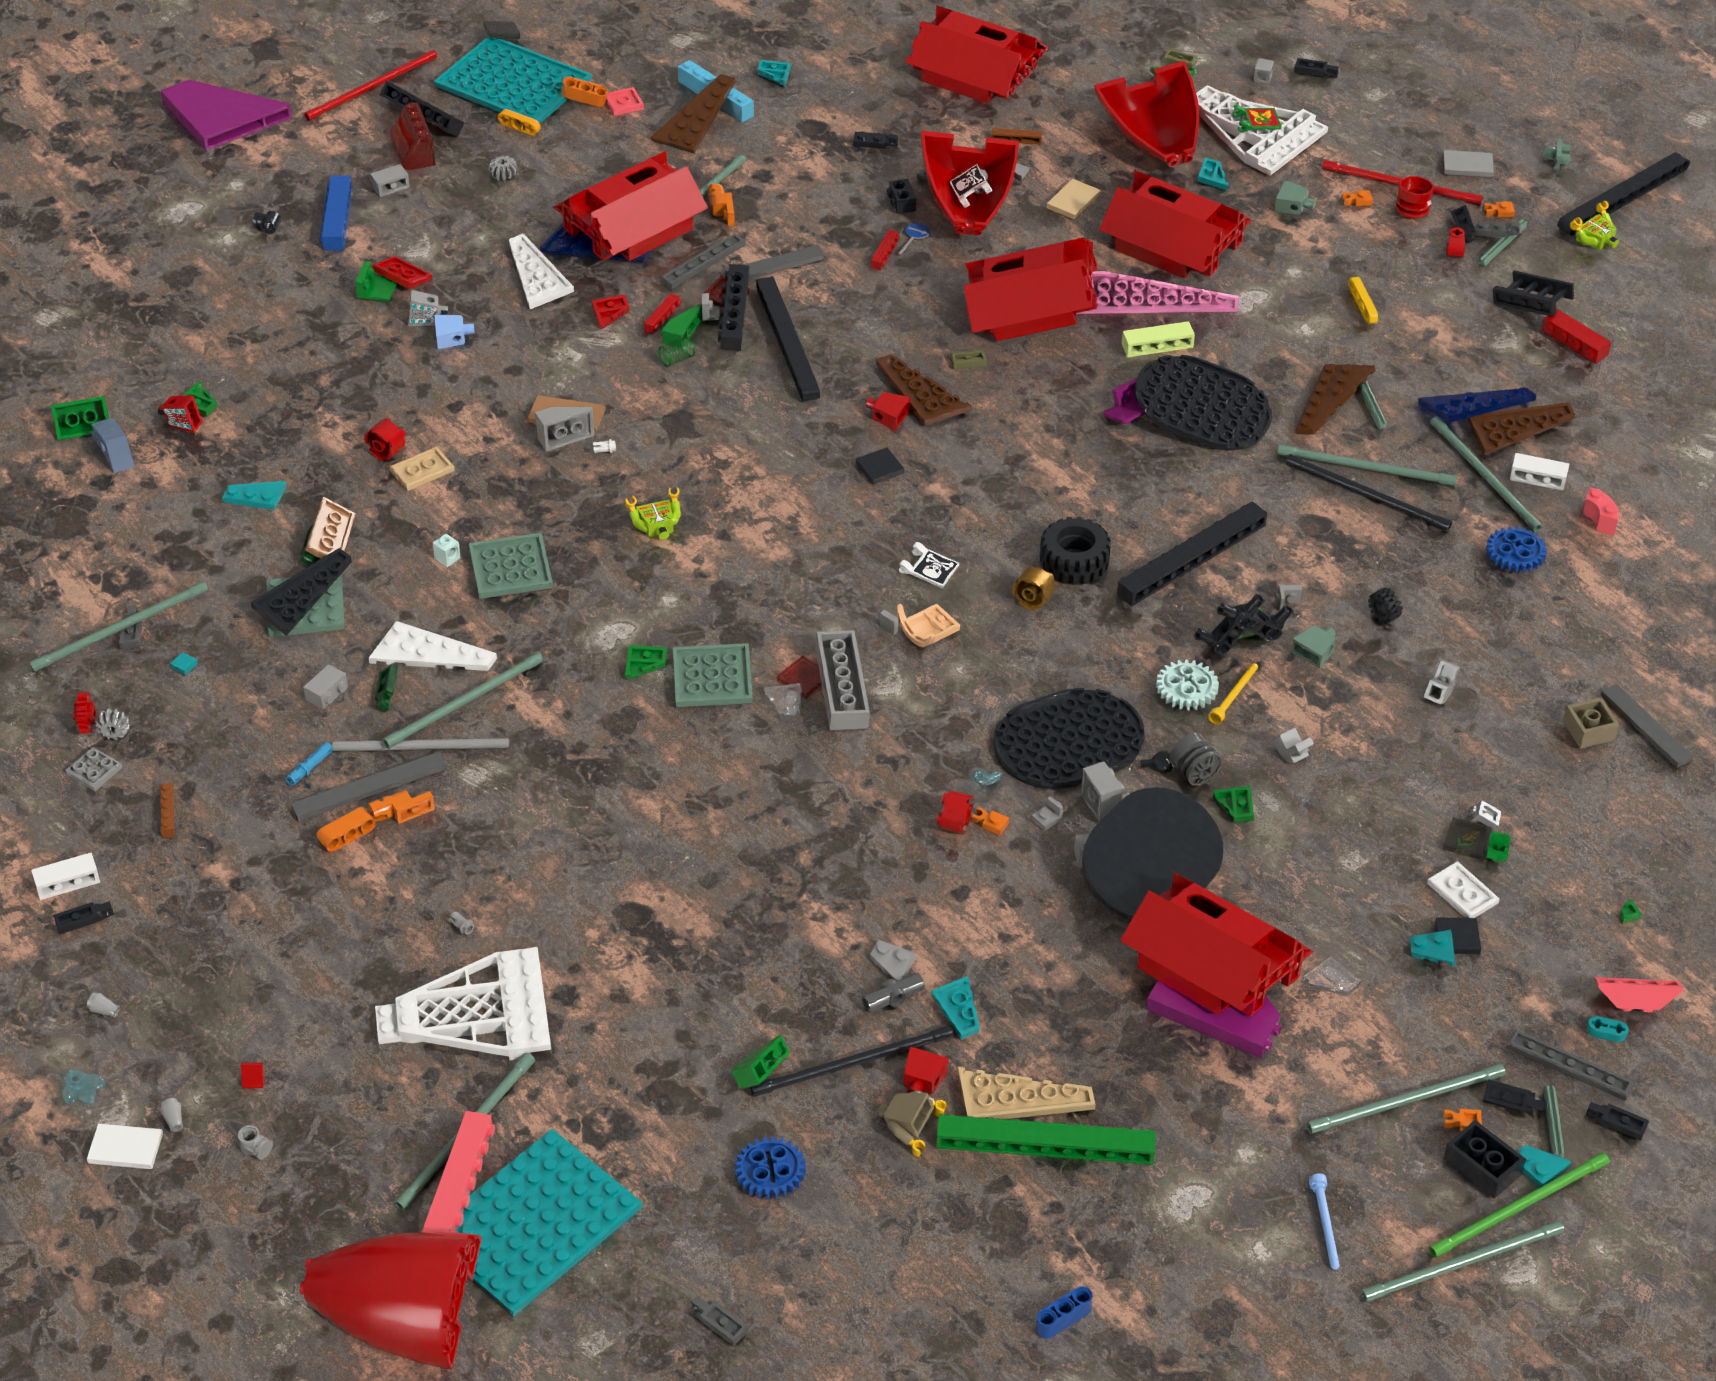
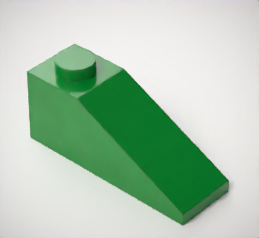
M701 304L669 320L666 326H663L661 330L663 344L675 341L679 345L680 342L682 344L681 339L683 337L691 336L703 318Z
M782 1035L775 1037L742 1059L731 1070L740 1089L760 1085L790 1054Z

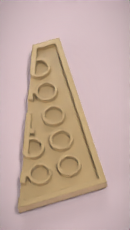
M958 1067L966 1117L1012 1119L1095 1110L1096 1104L1092 1087L1068 1083L1064 1085L1051 1084L1052 1081L1049 1080L1038 1082L1032 1081V1078L1003 1073L992 1075L986 1074L983 1070L973 1072L966 1071L963 1067Z

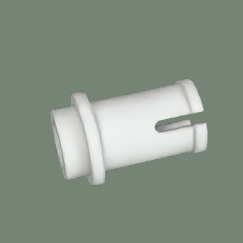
M611 439L609 441L593 442L594 453H613V451H616V443Z

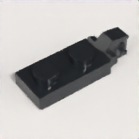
M1297 58L1294 72L1337 78L1339 66L1328 65V62Z
M863 131L855 132L853 146L885 149L886 146L897 147L898 135Z
M1466 204L1451 211L1456 227L1464 230L1468 243L1475 241L1472 234L1475 232V226Z
M109 901L100 905L91 902L54 914L53 916L60 935L100 922L114 915Z
M1488 1079L1483 1098L1485 1101L1524 1112H1531L1532 1107L1543 1110L1546 1102L1545 1100L1535 1098L1536 1093L1531 1092V1090L1493 1079Z
M1590 1102L1586 1112V1116L1594 1119L1596 1122L1640 1141L1649 1124L1648 1119L1609 1103L1608 1105L1601 1106Z

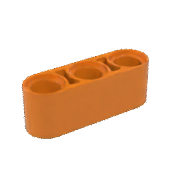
M566 77L563 80L561 95L568 99L596 107H603L606 103L608 90L606 87Z
M360 807L322 827L317 832L316 837L329 852H333L371 832L376 826V820L365 808Z

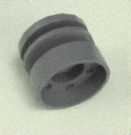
M1200 733L1186 735L1174 745L1170 752V761L1192 785H1201L1215 776L1222 765V758L1219 753L1210 746L1209 742Z

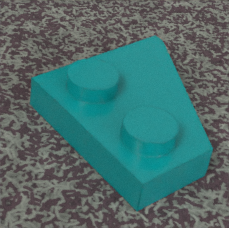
M1205 157L1197 181L1227 191L1229 183L1225 181V173L1222 170L1221 162Z
M1451 930L1410 936L1413 958L1427 959L1438 963L1439 960L1448 962L1449 966H1456Z

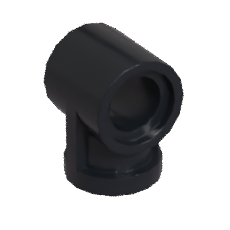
M268 211L266 214L256 212L253 217V227L256 229L261 228L267 234H273L281 223L282 218L275 211Z

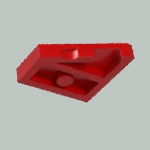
M625 294L592 301V307L600 329L605 328L629 312V305Z

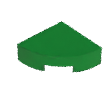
M1632 900L1627 901L1621 909L1620 920L1622 924L1641 919L1642 914Z

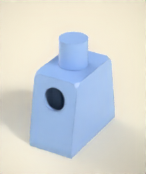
M435 315L438 349L462 345L465 343L464 335L475 334L474 324H463V317L461 315Z

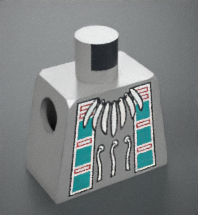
M411 290L408 326L435 325V315H448V306L438 305L437 295Z

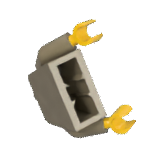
M918 1090L910 1093H900L893 1097L889 1105L882 1104L879 1107V1116L885 1119L888 1129L906 1145L912 1146V1154L919 1157L921 1152L916 1147L924 1151L925 1143L922 1140H914L913 1138H918L932 1111L937 1117L944 1115L946 1103L943 1100L935 1102L934 1098L928 1096L927 1093H922Z

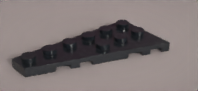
M341 548L336 549L252 601L251 607L287 636L351 564V556Z

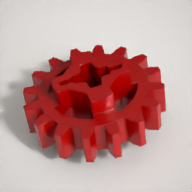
M89 692L78 693L77 701L74 702L73 719L75 720V725L79 726L80 734H91L93 730L92 725L96 724L97 710Z

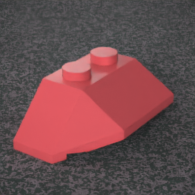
M1595 977L1594 980L1598 988L1622 1011L1640 1009L1643 1012H1653V1010H1660L1683 991L1680 981L1604 977Z

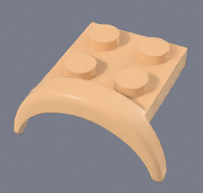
M901 604L897 605V614L903 632L919 647L929 646L960 630V624L938 604L908 618L905 616L903 606Z

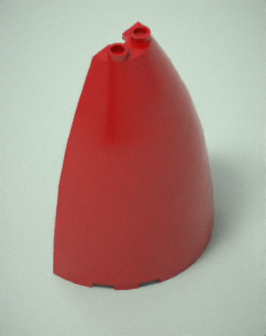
M1185 61L1155 68L1154 80L1126 87L1124 77L1094 85L1095 94L1106 113L1120 131L1138 148L1154 158L1167 163L1170 167L1189 163L1193 160L1200 116L1198 98Z
M921 131L925 172L928 185L936 203L956 229V233L981 235L982 231L996 216L1010 190L1017 163L1019 141L986 137L984 149L953 146L954 134ZM977 164L980 169L986 171L988 175L987 182L992 191L988 194L985 190L982 194L973 192L966 197L970 205L964 208L950 181Z
M454 1232L398 1233L346 1245L313 1259H307L305 1263V1281L301 1282L299 1292L304 1295L305 1301L311 1307L351 1336L381 1351L418 1363L452 1370L462 1329V1324L458 1320V1314L466 1280L473 1281L482 1236Z

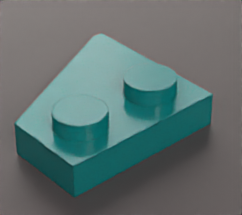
M760 60L757 74L786 86L791 63Z
M1524 1145L1516 1151L1526 1158L1523 1174L1539 1188L1553 1181L1571 1166V1161L1528 1145Z

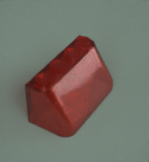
M418 102L408 103L403 108L391 130V139L401 165L405 170L435 166L433 138Z

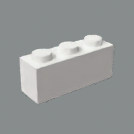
M1516 453L1510 480L1563 491L1569 463Z
M92 853L31 870L40 900L100 883Z

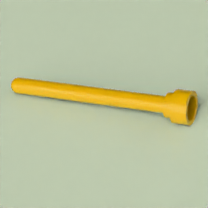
M1256 663L1251 664L1221 705L1210 711L1208 719L1211 723L1215 725L1221 724L1225 718L1226 709L1258 669Z

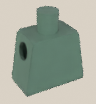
M1284 181L1276 197L1274 211L1300 215L1305 207L1314 209L1316 199L1308 198V188Z
M1312 626L1293 638L1291 652L1321 669L1334 651L1336 632L1331 627L1322 630L1317 626Z

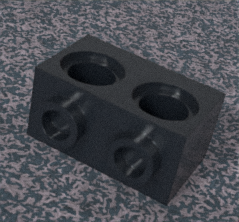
M908 178L889 181V188L886 189L887 197L891 199V206L895 208L896 213L916 211V196Z

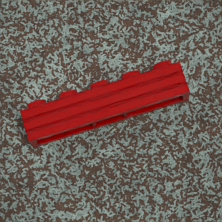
M888 230L871 259L872 269L881 270L885 266L889 255L893 252V248L899 242L900 236L898 231Z
M670 293L644 322V331L651 334L658 331L666 319H669L670 315L681 305L680 296Z

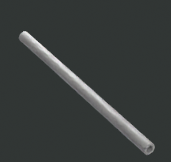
M509 738L403 740L389 749L384 746L383 741H333L332 749L333 751L509 748Z

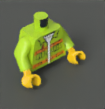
M1607 201L1596 205V211L1602 215L1597 214L1584 224H1582V220L1579 217H1576L1570 223V228L1577 231L1576 240L1596 250H1601L1607 245L1612 248L1618 245L1619 240L1615 238L1616 227L1613 225L1609 213H1606L1608 208Z
M677 487V494L675 495L671 494V489L669 488L668 495L672 502L664 500L637 506L636 509V498L634 496L631 497L633 504H630L626 498L624 505L631 511L629 514L634 527L645 532L648 537L658 536L661 540L667 539L669 533L674 531L673 526L677 525L681 516L680 503L677 501L679 488Z

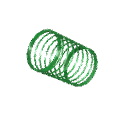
M685 336L681 339V345H683V350H685L683 360L686 356L685 352L690 357L695 355L692 341L689 337ZM684 339H686L687 342H690L693 350V355L692 351L690 354L688 352V349H686L687 346H685L686 344L684 342ZM673 342L666 344V349L663 346L658 349L659 358L666 367L673 365L671 363L672 356L670 358L668 353L670 347L672 349L674 346ZM660 348H662L665 351L668 357L667 361L669 362V365H667L663 360Z

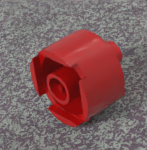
M385 418L365 433L364 442L369 444L370 449L368 450L374 457L381 461H388L404 449L406 433L402 428H398L392 423L390 419Z
M952 790L944 793L941 804L944 805L943 811L939 812L937 817V824H940V828L965 834L966 831L963 830L964 825H969L973 809L970 799L974 800V796Z

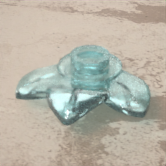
M71 1070L65 1076L66 1086L62 1091V1096L68 1105L73 1104L77 1099L83 1103L93 1105L96 1097L95 1090L104 1088L105 1083L101 1077L94 1073L85 1074L81 1070ZM73 1077H78L79 1080H78V1081H73L72 1078H73Z

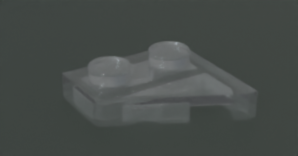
M800 683L764 688L767 698L781 719L800 717L802 692Z
M1331 956L1304 975L1302 980L1304 984L1345 997L1361 984V980Z

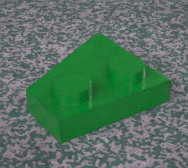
M200 381L184 394L193 395L199 413L203 416H209L218 407L217 401L210 396L207 389L205 390L202 387Z

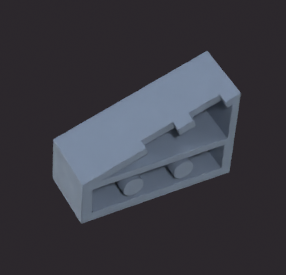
M108 418L93 423V430H91L93 440L101 448L113 472L117 473L135 467L126 434L115 420Z

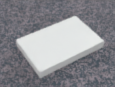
M1458 861L1427 881V884L1464 918H1475L1499 903L1500 898Z
M98 1124L87 1162L89 1164L152 1169L163 1136L162 1129Z

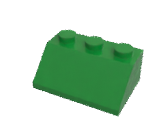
M105 396L51 405L58 440L92 435V424L109 418Z

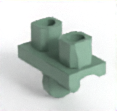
M1557 138V148L1552 146L1545 148L1544 157L1549 160L1554 159V169H1559L1560 165H1569L1571 145L1562 144V139Z

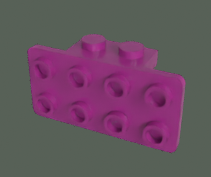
M1137 377L1112 390L1115 406L1104 411V417L1122 424H1128L1133 419L1145 415L1135 397Z

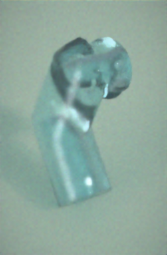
M979 769L972 773V777L976 782L986 786L1003 778L999 770L990 774Z

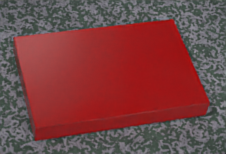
M396 256L372 265L374 272L408 289L432 280L431 273Z

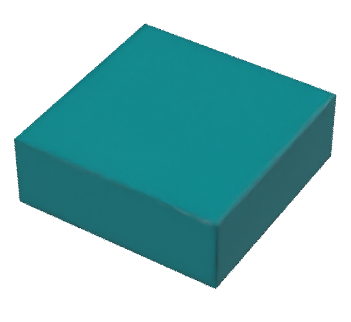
M182 652L170 663L171 669L187 675L198 662L197 659Z

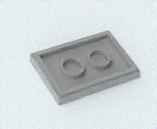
M1444 150L1443 152L1444 174L1493 177V153Z

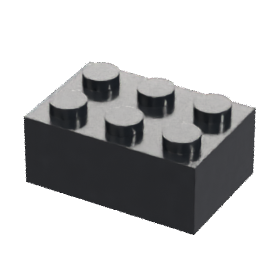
M1476 1120L1447 1143L1443 1158L1494 1199L1522 1175L1526 1158Z

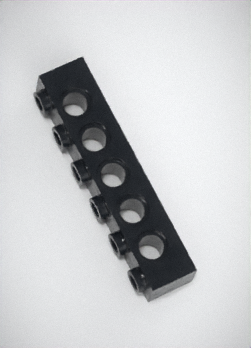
M388 81L385 82L380 96L458 137L465 123Z
M729 264V271H725L724 281H727V283H724L723 293H726V295H722V305H725V307H721L720 317H723V319H720L719 329L722 332L718 331V342H721V349L741 351L750 266Z

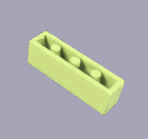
M1189 321L1123 331L1122 346L1127 357L1194 347L1195 334Z

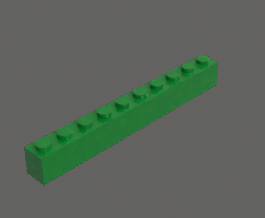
M951 1114L939 1115L937 1149L1154 1165L1156 1131L1147 1129L1138 1130L1123 1127L1111 1128L1085 1126L1082 1124L1071 1125L1039 1121H1019L1016 1119L978 1118L974 1116H954Z

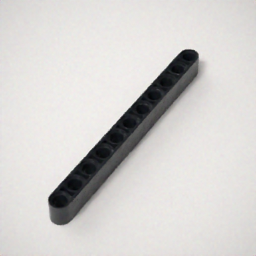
M1674 152L1563 215L1558 221V228L1571 236L1575 235L1577 231L1570 228V223L1576 217H1579L1582 220V224H1584L1597 214L1602 215L1596 211V205L1603 201H1607L1608 208L1606 213L1610 215L1685 172L1690 165V160Z
M774 277L756 279L759 297L802 402L820 399L819 386Z

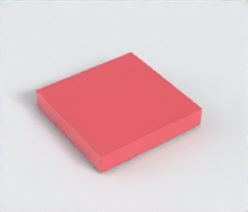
M634 87L609 92L607 95L606 103L614 116L644 109V104Z

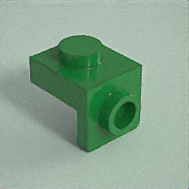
M1492 831L1486 858H1490L1495 862H1507L1511 835Z

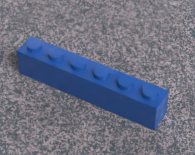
M351 175L331 176L330 182H327L328 192H326V203H324V211L326 213H323L322 233H320V243H323L324 250H344L352 195Z

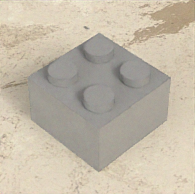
M1104 761L1083 768L1081 796L1100 822L1122 800V792H1124L1122 783L1116 779L1113 770Z

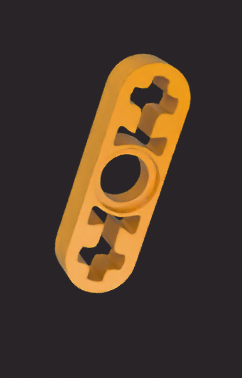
M504 109L498 114V120L502 125L526 134L535 135L541 129L537 120L508 109Z

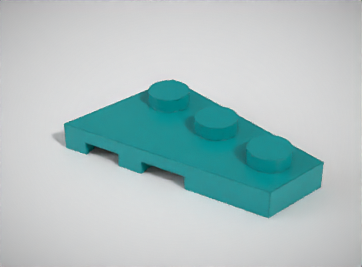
M286 481L228 485L222 498L224 503L275 510L287 485Z
M968 976L931 990L932 998L961 1040L980 1032Z

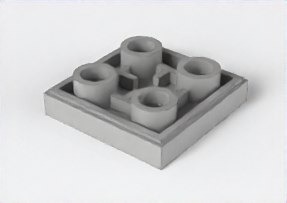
M92 747L65 771L66 775L95 792L122 769V764Z

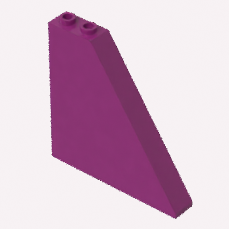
M187 80L161 90L163 104L206 151L292 118L289 103L193 80Z
M1200 909V911L1207 914V912L1204 909ZM1157 981L1147 999L1148 1011L1259 1058H1262L1265 1052L1270 1051L1273 1045V1037H1277L1282 1028V1025H1280L1281 1015L1266 995L1263 1008L1252 1017L1231 1005L1217 1015L1160 981Z

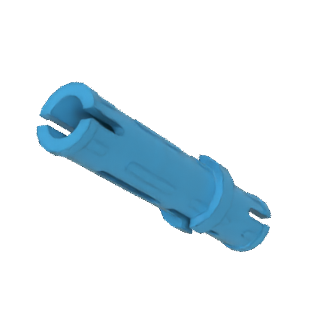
M324 742L306 760L296 765V768L285 777L287 779L286 782L290 786H295L303 777H307L314 767L333 752L332 745Z

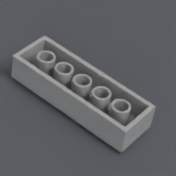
M855 631L817 632L815 650L829 729H867L870 711Z

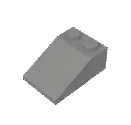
M550 407L535 412L537 438L545 451L595 436L592 407Z

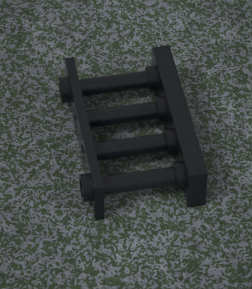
M1515 270L1512 272L1513 283L1507 288L1500 286L1493 288L1494 304L1550 317L1556 315V302L1561 298L1574 299V283ZM1516 288H1522L1523 290H1522V291H1518V290H1515V289H1516ZM1531 291H1535V292H1539V293H1537V294H1531L1530 292H1531ZM1547 294L1553 295L1552 298L1545 297V296H1546Z

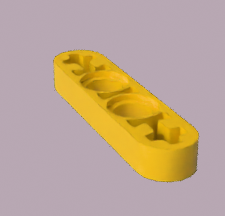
M1350 277L1349 289L1366 323H1377V310L1360 277Z

